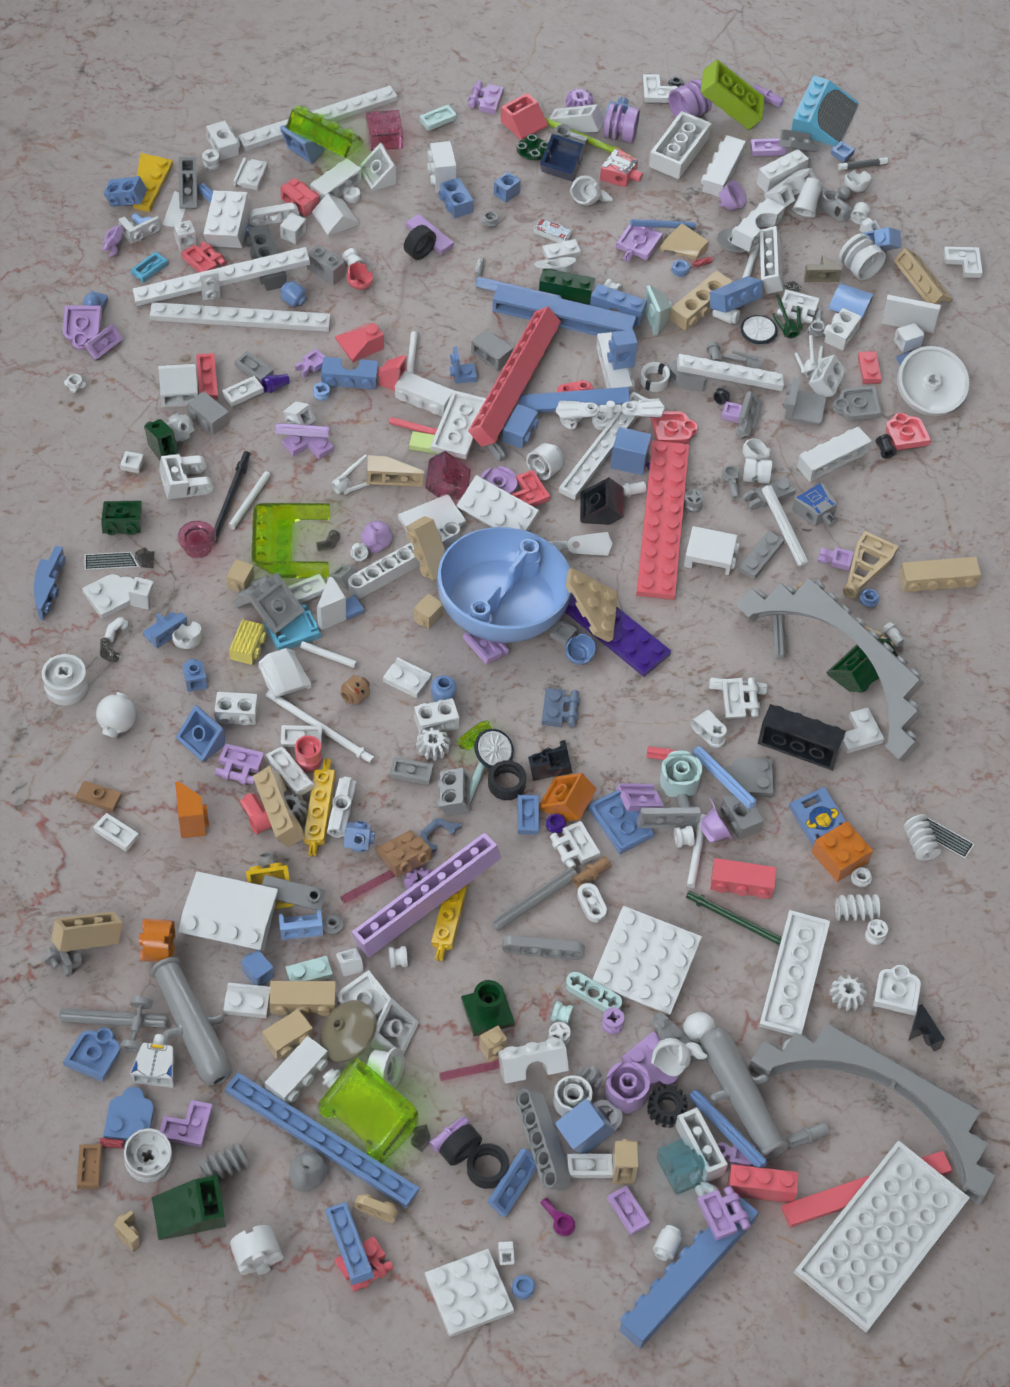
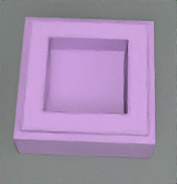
M726 401L721 419L738 423L742 405Z

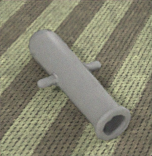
M167 957L160 960L150 970L151 977L157 980L176 1023V1027L164 1031V1036L166 1038L182 1037L200 1079L208 1085H218L227 1080L231 1074L229 1058L212 1028V1025L222 1023L224 1017L222 1015L212 1017L205 1015L180 967L181 960L179 958Z
M719 1027L708 1030L701 1037V1049L707 1054L706 1060L722 1086L721 1091L711 1095V1100L716 1102L724 1098L729 1099L757 1150L767 1161L781 1156L788 1150L789 1142L783 1140L758 1090L759 1085L769 1081V1076L767 1074L758 1077L751 1076L729 1032Z

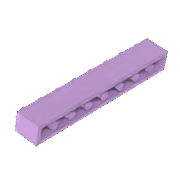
M484 832L354 929L352 934L358 947L370 958L499 861L501 856L497 844Z

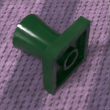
M484 980L477 984L474 993L461 996V1002L473 1037L482 1035L496 1026H499L500 1029L515 1026L503 987L498 982Z

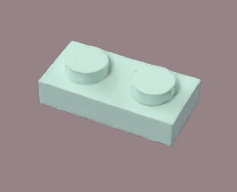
M449 105L419 116V121L427 131L457 120V114Z
M327 956L286 966L289 981H322L333 978Z

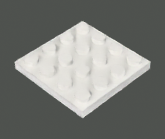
M623 906L592 980L621 997L671 1016L702 936Z

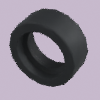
M426 225L416 226L405 239L404 251L413 259H423L431 252L435 245V232Z
M503 760L494 764L488 773V788L491 794L502 800H513L518 798V795H522L526 788V772L519 763L511 760ZM502 773H512L519 778V783L515 787L504 788L495 782V778Z
M466 1124L454 1131L443 1142L439 1152L449 1165H457L467 1159L469 1153L481 1144L482 1137L471 1124Z
M492 1143L476 1146L469 1153L467 1159V1175L470 1181L484 1189L497 1187L509 1168V1158L506 1152L498 1145ZM483 1155L494 1156L501 1163L500 1172L492 1177L481 1176L475 1170L476 1160Z

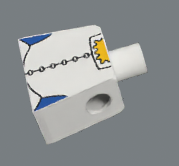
M156 1034L153 1044L143 1043L130 1073L132 1083L174 1088V1050L172 1046L166 1045L167 1038L164 1035Z

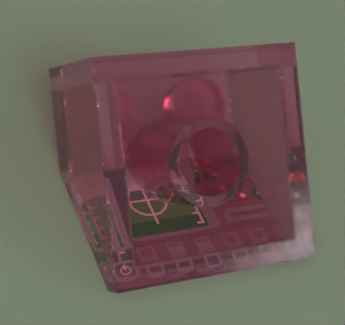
M443 451L429 459L425 488L438 498L448 494L451 499L460 500L469 487L471 469L447 451Z

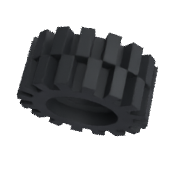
M666 1084L665 1088L660 1085L658 1090L655 1088L649 1096L647 1105L650 1119H655L656 1125L659 1122L662 1123L664 1128L666 1124H669V1128L673 1127L674 1123L676 1125L678 1115L685 1113L688 1106L686 1094L682 1095L683 1091L681 1089L677 1091V1086L673 1085L672 1089L669 1088L670 1084ZM662 1100H671L675 1103L676 1109L673 1112H664L660 1109L659 1103Z

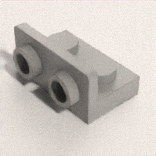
M781 130L779 142L781 147L818 152L819 145L812 144L813 141L810 140L811 135L808 133Z

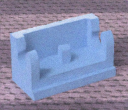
M321 909L316 910L317 913L313 915L283 918V914H279L281 940L322 936Z

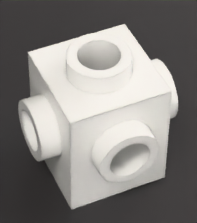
M176 413L168 418L169 421L166 423L174 431L176 442L188 439L190 433L195 431L192 420L186 414L179 415Z

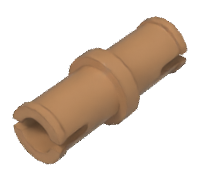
M603 856L594 864L587 865L585 870L572 877V881H575L573 884L579 888L582 884L596 880L601 873L612 867V864H608L610 860Z

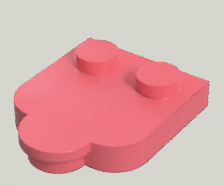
M664 411L662 417H650L656 441L687 444L691 437L695 436L698 432L696 422L689 420L688 416L680 411Z
M897 413L887 422L886 432L891 436V443L897 450L930 445L931 439L923 422L918 417H908L905 413Z

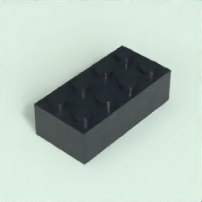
M770 704L762 722L757 744L833 771L841 752L846 731L837 726L823 723L818 719H812L803 716L801 713L792 712L781 706Z

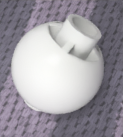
M117 692L116 695H108L99 702L96 709V719L103 728V735L117 738L119 733L128 731L135 723L136 708L134 703L127 699L128 695Z

